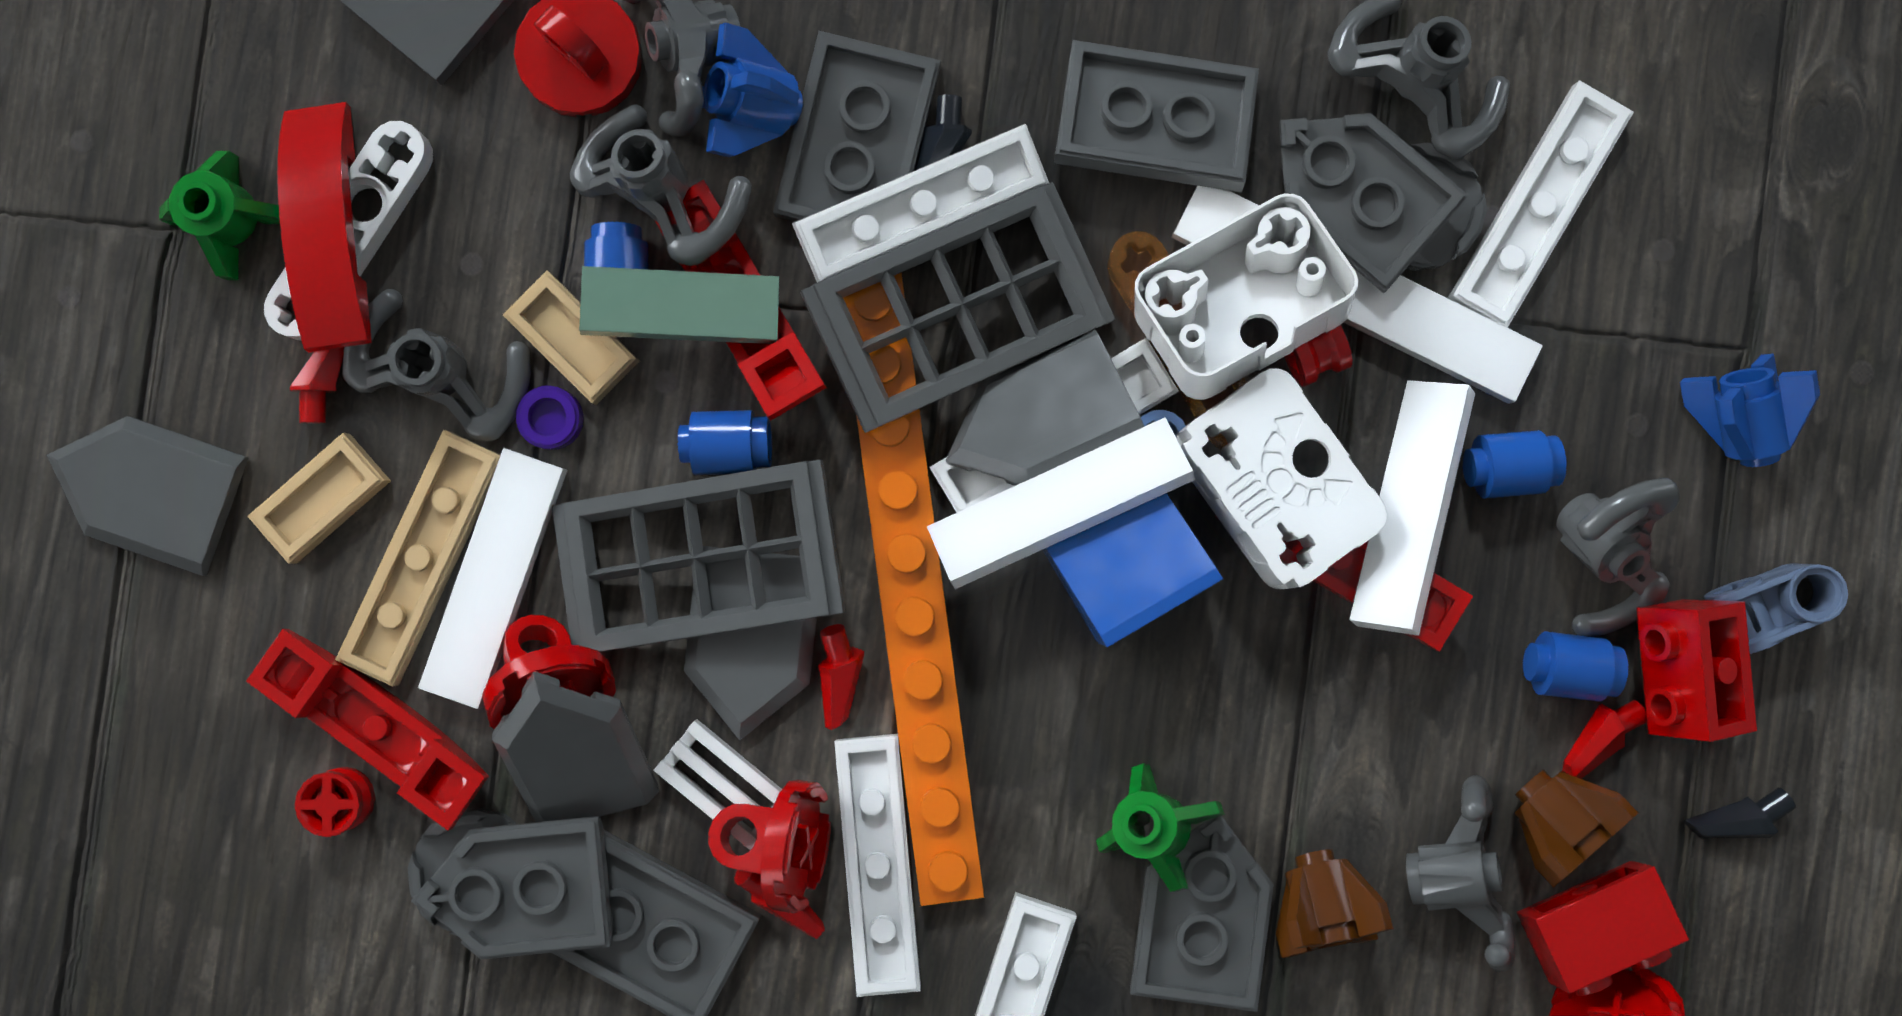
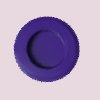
M540 386L529 391L521 399L516 412L517 427L523 438L530 444L547 450L562 449L573 443L579 436L584 422L583 410L579 401L568 391L555 386Z

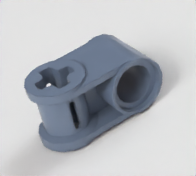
M1790 563L1780 565L1754 577L1723 585L1708 592L1703 597L1705 600L1745 601L1750 654L1770 648L1785 640L1786 637L1830 621L1840 615L1847 604L1848 589L1841 574L1829 566ZM1806 577L1812 584L1813 597L1810 603L1802 608L1797 601L1796 591L1800 581Z

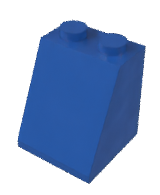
M1167 493L1043 549L1044 554L1096 642L1105 647L1111 646L1223 579Z

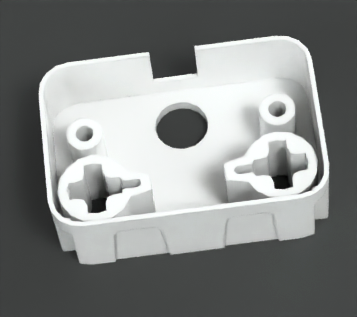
M1281 194L1145 268L1139 273L1135 281L1134 316L1147 339L1152 342L1169 368V373L1180 390L1192 399L1205 400L1226 390V387L1254 371L1261 370L1292 353L1294 349L1322 333H1327L1340 326L1347 320L1358 287V277L1352 265L1309 204L1302 197L1295 194ZM1272 238L1278 240V242L1270 244ZM1292 241L1293 247L1288 248L1286 243ZM1166 298L1172 305L1182 302V309L1175 311L1169 304L1159 307V301ZM1253 318L1267 319L1276 326L1278 338L1269 348H1266V342L1251 348L1241 338L1240 330L1243 324Z
M1279 368L1261 372L1181 429L1175 437L1193 470L1195 478L1192 481L1261 579L1272 588L1290 589L1302 587L1327 571L1329 566L1354 548L1360 547L1378 534L1385 525L1387 511L1381 498L1363 478L1327 423L1325 424L1304 396L1303 390L1296 380L1287 371ZM1221 433L1228 443L1221 450L1222 456L1216 454L1208 458L1201 448L1209 441L1207 435L1215 437ZM1304 440L1319 442L1328 453L1329 463L1327 469L1319 477H1305L1294 467L1292 458L1294 449ZM1283 540L1286 542L1300 541L1303 549L1296 555L1300 564L1297 562L1284 564L1281 561L1279 555L1286 549Z

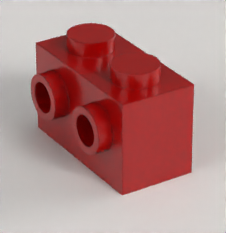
M1681 599L1637 607L1648 734L1712 742L1757 731L1745 601Z
M1635 861L1624 863L1516 912L1549 984L1569 994L1575 992L1577 996L1590 995L1609 987L1613 983L1611 975L1630 966H1634L1635 969H1646L1659 965L1672 957L1670 948L1689 940L1655 866Z

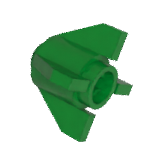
M216 151L196 171L183 176L174 185L169 198L159 207V220L169 225H178L184 232L194 235L215 276L224 280H238L239 249L233 246L244 242L253 233L257 221L262 224H280L279 205L254 201L253 197L244 188L239 186V156L231 151Z
M1143 763L1132 767L1129 794L1118 804L1113 814L1112 829L1099 837L1096 843L1099 853H1108L1122 849L1135 858L1148 859L1170 892H1178L1188 889V885L1179 857L1175 856L1185 848L1190 838L1191 824L1201 823L1225 814L1221 802L1218 801L1183 807L1179 801L1172 797L1159 794L1150 765ZM1151 815L1154 821V828L1151 834L1146 836L1144 826L1150 823Z

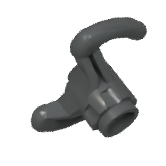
M625 0V1L628 2V3H631V4H635V3H638L640 0ZM655 0L658 8L654 11L653 21L647 22L645 26L646 46L653 61H660L667 72L677 71V76L674 80L676 112L666 111L660 116L659 127L663 132L675 137L684 136L694 129L700 119L704 103L700 80L704 67L712 66L717 62L728 63L730 61L716 57L719 25L729 23L741 27L737 13L731 4L722 5L721 2L715 3L714 0L692 2V0Z
M1364 0L1346 15L1334 32L1327 52L1328 61L1333 69L1340 76L1347 78L1376 76L1393 86L1402 97L1412 101L1427 116L1431 143L1440 154L1450 158H1462L1481 147L1496 131L1507 110L1510 91L1509 80L1504 76L1492 77L1487 82L1483 105L1477 117L1470 125L1462 126L1458 77L1470 62L1468 54L1472 42L1467 28L1455 18L1438 16L1430 19L1427 23L1419 22L1407 38L1358 45V38L1367 27L1381 18L1396 13L1401 6V0Z
M631 105L610 116L589 135L576 155L570 170V181L582 196L594 198L599 195L616 193L631 202L638 210L645 212L659 223L667 242V251L674 261L688 266L698 265L718 252L733 236L746 213L752 184L743 176H736L731 179L724 203L716 218L706 230L700 233L694 232L683 203L689 188L688 173L668 141L660 140L653 130L638 129L645 125L647 112L639 105ZM613 146L611 158L601 162V159ZM672 210L675 220L677 222L676 224H673V221L667 212H670Z
M394 289L384 290L368 304L372 342L383 323L402 306V295ZM422 328L408 330L407 335L391 343L387 354L374 359L369 357V349L372 343L344 348L342 375L346 383L360 393H373L378 388L394 384L405 388L414 394L446 405L463 425L464 431L472 439L478 441L497 440L516 419V412L521 399L528 392L531 378L529 347L523 342L514 341L506 349L507 375L501 397L495 406L486 408L465 379L467 361L462 349L446 337ZM457 392L460 395V397L464 400L466 405H464L461 400L449 395Z
M1662 477L1642 481L1617 492L1609 498L1605 497L1603 499H1600L1593 493L1582 494L1571 500L1560 512L1556 526L1563 535L1560 539L1561 543L1601 581L1607 583L1623 581L1634 590L1626 600L1613 607L1574 617L1572 621L1574 634L1590 637L1620 630L1638 620L1637 607L1659 604L1665 600L1670 583L1663 573L1656 572L1650 567V550L1653 545L1650 534L1655 522L1673 511L1679 503V490L1673 480Z
M1472 775L1462 785V815L1447 842L1443 844L1419 845L1418 852L1406 854L1408 887L1413 905L1426 904L1428 911L1456 908L1488 933L1490 945L1485 950V959L1494 971L1505 972L1513 966L1515 961L1514 926L1512 918L1507 912L1503 911L1502 906L1492 893L1503 891L1498 853H1486L1483 844L1488 817H1490L1494 809L1491 788L1485 778L1479 775Z

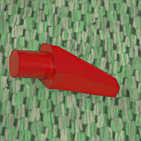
M345 347L314 352L289 387L290 392H299V423H326V393L336 392V382L343 361Z
M842 624L830 625L820 631L827 658L818 665L821 678L825 728L830 730L841 726L849 718L864 658L863 650L850 646L845 627Z
M1632 700L1615 710L1600 704L1564 759L1563 770L1571 776L1582 779L1618 750L1624 748L1625 734L1647 723L1644 707L1636 700Z
M736 871L734 877L735 884L751 894L752 903L815 939H818L825 931L823 921L809 905L795 914L772 910L764 900L761 889V874Z

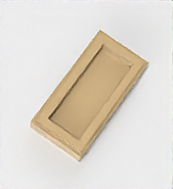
M547 270L503 316L592 404L597 405L640 360L617 337L580 335L581 302Z
M342 433L247 517L288 564H297L391 480L351 434Z

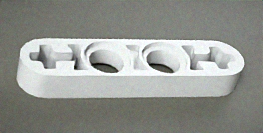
M389 121L380 125L371 134L348 170L351 203L354 196L364 189H375L382 198V208L374 219L367 222H359L353 216L357 272L359 276L362 275L427 175L433 162V149L429 140L415 127L403 121ZM408 141L407 147L414 153L412 159L408 163L402 160H397L394 163L395 158L388 152L390 145L393 142L404 145ZM374 167L398 182L393 190L378 178L370 175ZM285 267L267 295L264 303V315L269 326L277 333L301 340L297 322L295 319L291 322L293 315L286 309L288 302L291 300Z

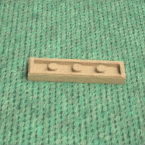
M443 429L339 650L336 661L392 687L400 685L481 512L500 454Z

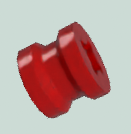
M1341 325L1327 333H1322L1297 347L1292 353L1284 356L1293 377L1302 387L1316 382L1322 372L1330 369L1338 373L1352 367L1353 364L1351 349Z
M339 767L315 774L306 780L296 794L294 806L296 816L306 830L317 836L330 837L342 834L366 821L373 811L376 797L374 787L365 774L355 768ZM338 788V790L342 792L345 797L348 798H341V796L337 792H335V789Z

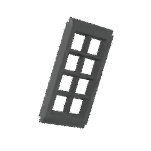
M1053 182L1039 186L840 272L800 292L864 433L1116 320ZM1029 217L1049 260L1016 275H1012L993 232ZM980 238L1000 282L963 297L944 254ZM931 260L950 304L913 319L894 275ZM1055 272L1074 315L1038 330L1018 287ZM881 282L900 326L863 342L844 301V297ZM1005 293L1025 337L988 352L969 309ZM956 315L976 359L939 375L919 331ZM906 337L926 381L889 397L869 353Z
M821 459L566 502L552 506L569 636L572 645H580L598 650L599 652H607L846 613L824 462ZM790 488L797 536L757 542L750 495ZM736 497L743 545L703 551L697 504ZM683 506L689 554L650 560L644 513ZM630 516L636 563L597 569L591 522ZM799 548L806 596L766 602L759 555ZM745 557L751 605L712 611L705 564ZM691 566L698 614L659 620L652 573ZM638 575L644 622L606 628L599 581Z

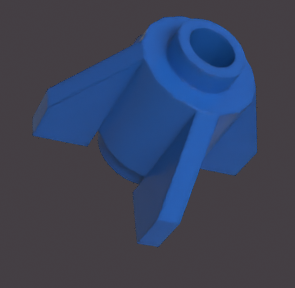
M729 23L720 24L716 57L730 61L728 63L717 62L710 69L704 87L702 86L704 95L702 108H705L709 113L716 114L717 119L709 120L706 152L732 157L783 135L790 126H793L798 121L803 107V97L798 89V83L794 75L788 73L748 29Z
M1774 354L1760 355L1751 365V368L1733 371L1722 376L1719 379L1720 391L1718 390L1716 376L1684 378L1680 382L1684 407L1722 448L1725 456L1730 459L1740 460V464L1746 467L1767 466L1779 461L1781 454L1790 450L1796 442L1820 396L1817 370L1782 372L1778 376Z

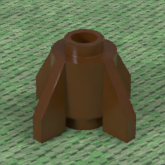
M1543 769L1515 794L1523 805L1514 814L1520 820L1535 869L1553 888L1639 814L1620 793L1571 776L1564 770L1551 778Z
M1332 849L1314 851L1295 857L1297 868L1285 873L1286 886L1276 929V937L1282 958H1290L1317 949L1348 943L1378 940L1377 933L1394 929L1387 902L1354 868L1349 859H1335Z

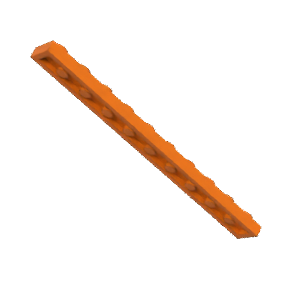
M901 272L899 274L894 275V277L905 299ZM881 282L844 297V301L863 342L900 326ZM906 337L869 353L889 397L916 386L912 349ZM920 409L867 433H864L857 418L921 906L984 898L940 559L927 526L935 523Z

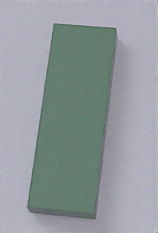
M582 266L580 335L773 344L778 339L779 276Z

